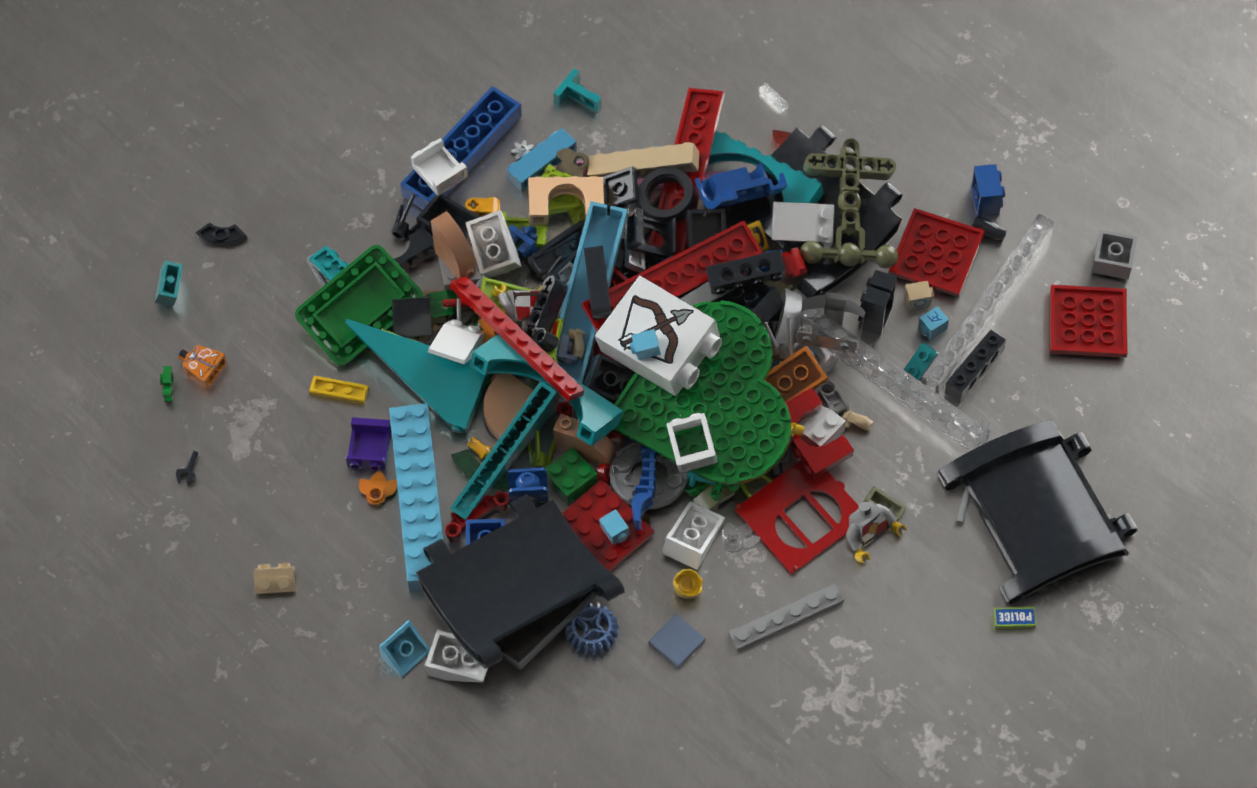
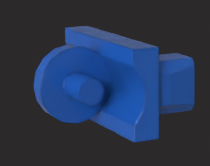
M514 225L508 228L515 246L519 242L522 243L517 248L522 256L526 258L531 252L539 249L535 246V241H533L538 238L536 235L537 229L533 225L527 228L523 226L521 231Z

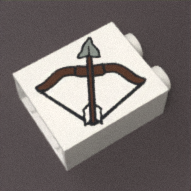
M640 275L595 334L601 352L674 396H677L682 387L689 389L694 385L700 373V369L697 368L705 356L708 358L714 357L722 344V338H720L716 321ZM654 329L658 338L661 355L638 360L637 355L632 354L630 343L633 342L631 335Z

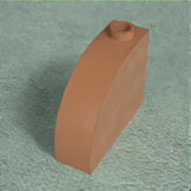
M446 211L431 220L435 253L457 279L464 276L470 279L476 274L472 250L463 232Z
M495 373L490 380L492 383L486 391L483 403L484 422L490 433L497 440H499L534 391L515 376L508 373Z
M560 414L553 429L555 452L564 454L573 447L589 464L595 466L599 464L611 465L616 454L612 441L607 436H604L593 446H590L576 436L579 427L578 419Z

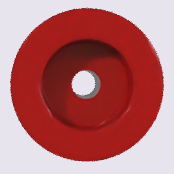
M599 464L598 468L594 470L597 473L598 481L610 482V464Z

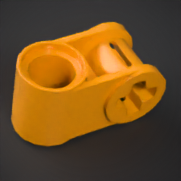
M495 197L469 198L465 202V208L482 217L499 211L500 200Z

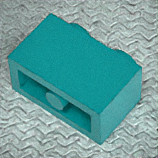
M164 261L160 270L154 303L174 306L179 291L182 264Z

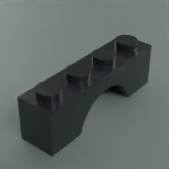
M425 227L409 235L407 251L400 257L393 259L404 271L418 266L423 260L435 255L433 237Z

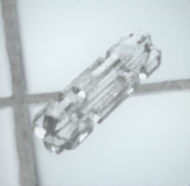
M766 82L759 86V91L773 105H777V109L783 111L787 108V102L781 99L782 97L770 88Z

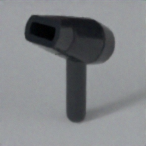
M976 216L972 220L971 226L985 230L984 236L1001 241L1004 240L1007 234L1006 229L999 227V225L984 217Z

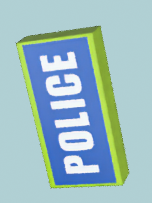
M1034 607L994 608L995 629L1036 628Z

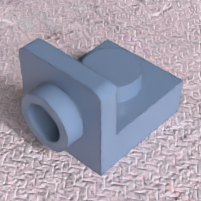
M563 334L558 360L562 361L564 365L572 366L573 363L578 364V356L568 355V353H572L573 342H570L569 335Z

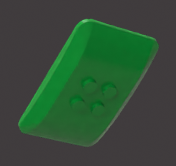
M373 245L301 304L295 311V318L335 364L344 366L368 348L348 328L346 319L388 331L393 327L392 299L423 297V292L382 246Z

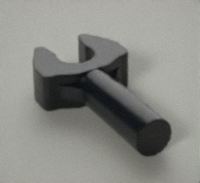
M197 451L191 452L185 468L177 469L176 478L178 483L181 482L183 476H188L186 480L187 486L195 482L196 475L192 470L199 455Z

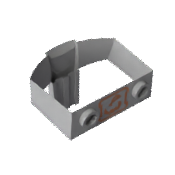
M826 293L825 295L807 298L802 303L801 314L804 310L824 308V325L829 324L830 326L842 328L845 312L854 313L865 318V311L842 294ZM863 323L857 342L797 331L795 343L855 353L861 337Z

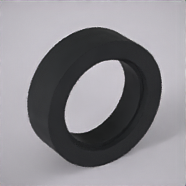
M664 167L652 171L643 179L638 190V200L644 214L648 218L663 222H669L672 218H675L677 223L685 218L687 210H693L696 202V193L686 173L677 168ZM665 182H675L684 188V196L676 207L669 210H660L650 204L651 193L658 185Z

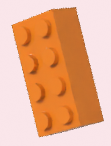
M805 346L770 369L765 380L781 394L786 403L811 387L815 390L829 379L808 347Z

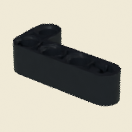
M549 276L545 279L524 329V332L546 352H551L558 346L559 338L552 334L551 330L568 291V286L554 276Z

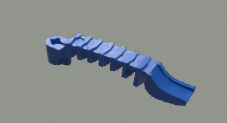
M641 445L642 476L640 477L639 485H636L635 495L632 498L634 526L636 530L640 531L644 512L653 506L657 478L656 453Z

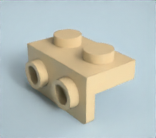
M279 563L278 567H270V564L258 565V568L253 570L255 594L295 591V566H290V563Z

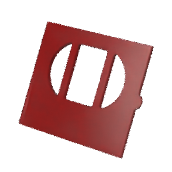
M801 460L743 503H738L734 509L791 574L796 573L844 537L849 527L850 515L859 509V505L845 491V484L843 482L836 481L828 471L813 479L811 475L808 476L803 469L804 464ZM810 492L827 494L837 502L841 511L840 523H837ZM802 497H805L833 528L815 543H812L784 512V510ZM778 516L807 548H795L780 539L775 527Z

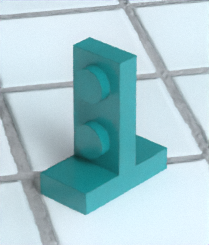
M573 68L553 92L554 103L560 106L567 97H570L598 113L602 108L601 97L579 84L580 71Z

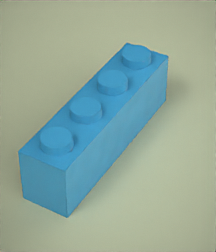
M563 128L553 132L548 139L538 143L532 151L525 153L521 159L509 165L507 168V179L521 193L528 189L529 178L541 177L548 165L558 166L561 160L556 154L557 151L571 148L577 152L576 140Z

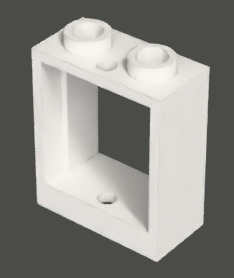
M695 413L688 418H677L670 423H666L680 473L718 463L705 413ZM703 425L709 450L680 457L674 432Z

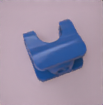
M546 468L511 469L507 472L509 502L524 494L538 499L539 503L549 502Z

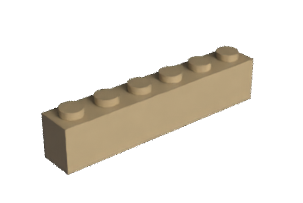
M685 142L679 145H666L664 147L632 149L624 152L615 151L608 154L598 153L589 156L588 177H604L632 166L637 168V179L645 178L652 171L664 167L677 168L684 173L698 171L699 150L694 143Z

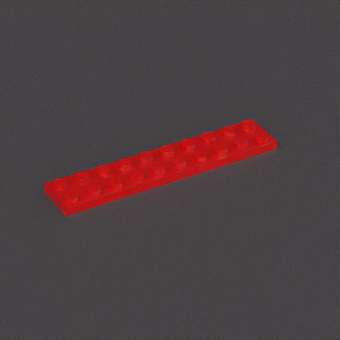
M688 88L674 145L689 142L694 143L699 150L698 171L686 173L696 193V202L693 210L697 209L700 197L695 179L699 178L701 182L705 177L725 96L724 91ZM665 182L658 209L669 210L676 207L683 199L684 188L675 182ZM685 218L676 223L677 249L672 256L687 250ZM652 230L649 245L662 247L664 242L662 236Z
M742 221L610 288L611 311L613 312L639 275L678 298L708 282L706 266L759 255L763 251L745 221ZM590 299L582 302L581 306L596 332H598L607 319L593 321Z

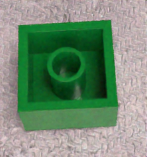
M573 447L545 467L547 469L548 486L567 507L598 482L597 473Z

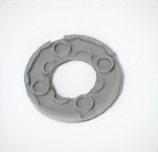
M637 442L623 447L615 455V459L610 466L611 486L614 492L630 506H632V498L635 495L636 488L630 480V472L634 465L642 461L641 444ZM657 453L656 461L664 465L667 469L668 477L666 482L655 490L653 506L648 509L664 507L675 501L684 491L688 480L687 471L680 473L676 463Z

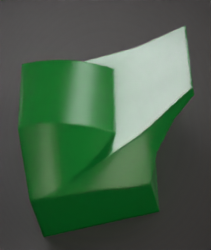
M443 290L423 296L430 297L432 318L451 315L457 312V307H443L444 299H458L454 291Z

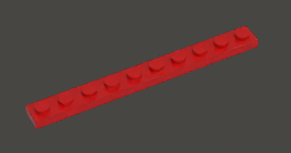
M467 276L451 281L450 288L568 402L583 396L585 390Z

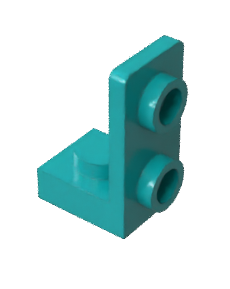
M921 343L901 372V375L913 384H918L933 360L939 361L942 354L928 344Z

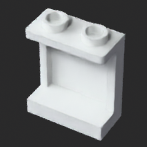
M441 138L431 142L427 147L416 151L411 156L412 167L437 196L468 177L466 165L463 162L459 164L444 147Z

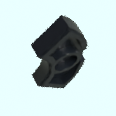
M209 222L195 232L196 237L204 243L218 247L233 246L248 239L247 235L236 224L230 227H217Z

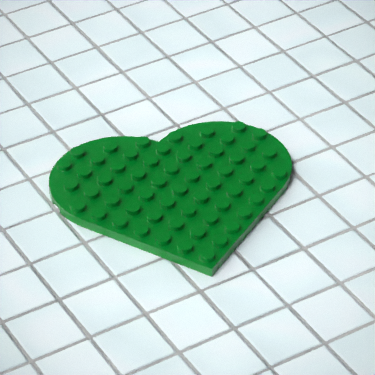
M728 301L701 302L693 305L694 308L716 321L720 338H722V344L716 355L712 358L704 357L697 367L700 369V373L694 385L689 389L682 387L677 396L672 395L635 372L614 404L623 410L620 424L613 430L676 463L666 423H670L677 418H688L695 413H705L718 463L689 471L703 479L718 484H743L767 474L784 456L791 438L790 413L781 394L765 381L772 363V345L762 321L753 312L736 303ZM703 425L674 432L680 457L709 450Z

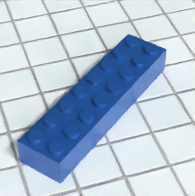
M492 86L442 139L444 147L459 164L463 162L466 165L467 173H469L522 117L521 104ZM414 169L400 183L402 196L410 200L412 194L415 193L416 196L413 203L421 209H424L436 195ZM458 184L442 194L447 197Z

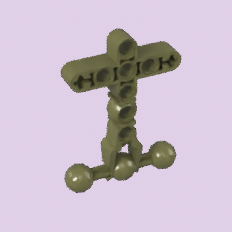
M853 138L844 141L840 149V155L809 154L803 165V170L807 175L840 178L841 192L838 197V206L841 209L839 227L834 234V248H825L819 242L807 241L800 249L803 260L808 264H815L821 261V259H833L835 263L840 261L848 267L854 266L858 262L863 265L864 261L876 262L879 267L884 269L895 266L898 261V254L893 246L884 245L876 251L864 250L865 230L860 227L858 212L861 206V198L858 194L859 188H857L859 179L889 180L896 170L895 161L890 158L860 156L859 143ZM846 147L852 148L853 152H849ZM831 163L835 168H830L827 164ZM849 164L854 169H848L846 165ZM864 166H869L872 170H867ZM846 182H851L853 187L848 186ZM846 199H850L853 204H848ZM845 217H851L853 222L847 221ZM846 234L856 237L857 245L845 243L841 246V236Z

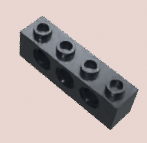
M780 250L706 266V276L710 292L717 295L724 294L727 290L731 289L741 290L748 285L759 286L770 280L777 282L782 280L786 274ZM768 267L770 270L768 272H762L760 268ZM743 271H749L751 275L743 276L741 273ZM730 275L732 279L726 281L723 279V276Z
M990 329L948 379L945 394L961 403L1003 353L1006 339Z

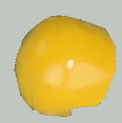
M683 569L675 575L673 588L678 596L684 599H692L703 591V579L697 572L691 569Z

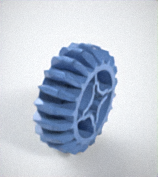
M590 602L588 607H585L567 625L565 633L568 634L567 641H571V647L577 646L578 653L584 650V654L587 655L589 651H592L594 656L596 651L599 650L602 654L604 652L603 648L609 650L610 644H615V638L619 635L617 632L619 624H617V617H613V611L607 612L606 605L600 608V604L597 603L595 607H592ZM601 621H604L608 626L607 632L601 627ZM577 626L583 631V637L577 634Z

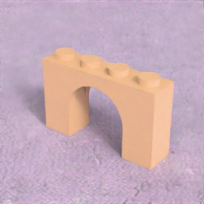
M603 177L529 178V225H548V204L554 197L561 194L574 195L582 201L586 220L590 201L604 204Z

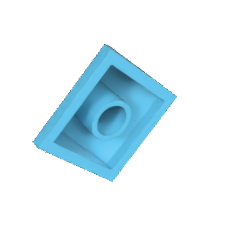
M410 620L404 623L379 646L381 658L401 677L430 652V647Z

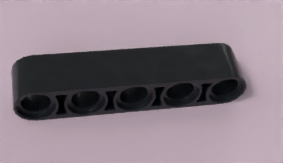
M603 245L584 248L593 321L607 319L612 311Z

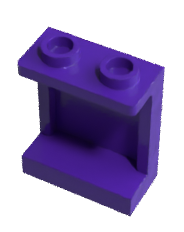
M352 417L348 455H346L347 467L356 470L361 468L373 471L386 470L391 437L390 420Z

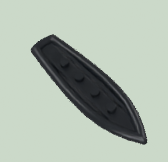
M585 219L569 227L527 257L529 267L537 277L541 278L558 257L562 259L555 269L575 250H578ZM576 255L570 260L572 264L575 262Z

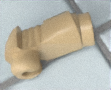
M578 328L575 330L570 329L568 335L570 339H573L572 355L578 356V360H583V356L586 353L584 344L586 334Z
M852 410L845 412L841 416L846 421L845 428H849L852 423L863 430L869 431L874 422L868 416L855 414Z

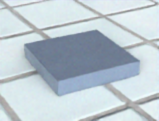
M677 614L649 640V644L677 668L705 642V638Z

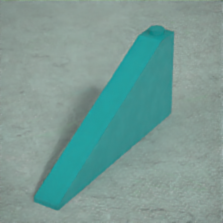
M346 319L348 328L424 403H428V407L451 428V431L462 434V432L468 433L490 374L484 376L470 366L471 360L462 364L428 353L429 345Z
M542 381L539 382L449 509L465 520L470 516L536 436V431H540L557 410V405L564 400L554 389Z

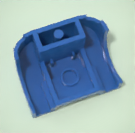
M760 163L756 166L757 170L748 173L746 167L713 174L710 178L701 182L699 178H696L695 183L699 196L707 209H722L779 194L788 187L784 173L779 174V181L775 186L772 180L768 179L763 163Z

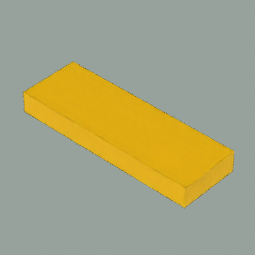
M313 376L309 395L365 405L370 388L368 385Z

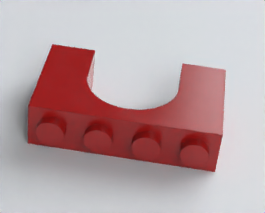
M812 387L786 402L791 423L799 424L803 419L821 409L823 403ZM795 434V439L790 444L796 459H800L804 464L803 469L808 476L811 475L813 479L851 458L854 454V449L845 435L840 436L827 445L815 447L806 444L799 435Z

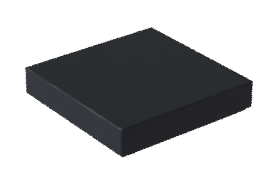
M634 166L603 177L604 204L607 205V212L610 211L611 206L620 208L638 201L637 168Z
M430 297L392 299L393 333L402 337L432 335Z

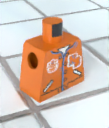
M196 345L191 352L182 349L178 355V359L183 361L184 373L205 390L209 389L227 364L224 353L201 345Z

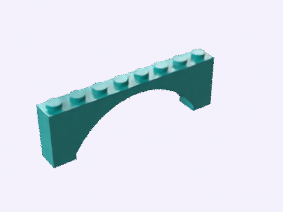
M716 130L708 165L732 161L745 162L755 166L763 163L765 171L777 183L779 181V174L784 173L788 187L782 191L786 203L817 204L823 196L824 190L819 180L811 179L802 171H795L788 164H781L772 156H765L758 149L750 148L741 140L736 141L727 133H720Z
M499 334L473 351L470 366L484 376L491 373L516 374L542 381L554 388ZM575 380L585 390L583 396L569 401L578 418L579 427L576 436L590 446H593L620 424L623 410Z

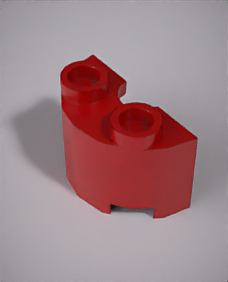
M798 247L791 249L790 252L781 253L786 270L785 277L790 276L791 279L807 273L806 264Z

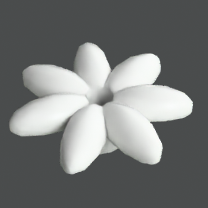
M526 140L521 145L514 143L516 149H512L511 152L516 154V159H519L525 153L530 152L534 145H527Z

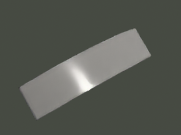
M786 288L783 289L781 297L784 305L782 306L774 337L778 347L781 342L787 341L786 316H789L790 321L794 322L795 340L802 309V295ZM771 342L772 358L780 362L784 361L785 359H780L779 354H775V350Z

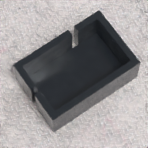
M443 194L435 195L416 218L418 230L425 227L433 237L431 220L447 211L457 223L471 247L472 243L466 222L480 218V216Z
M705 209L686 211L687 249L726 230L725 209H708L706 213Z
M875 270L873 276H869L866 284L867 290L863 291L860 299V307L865 311V318L858 317L860 329L863 323L862 330L879 336L882 335L893 307L897 276Z

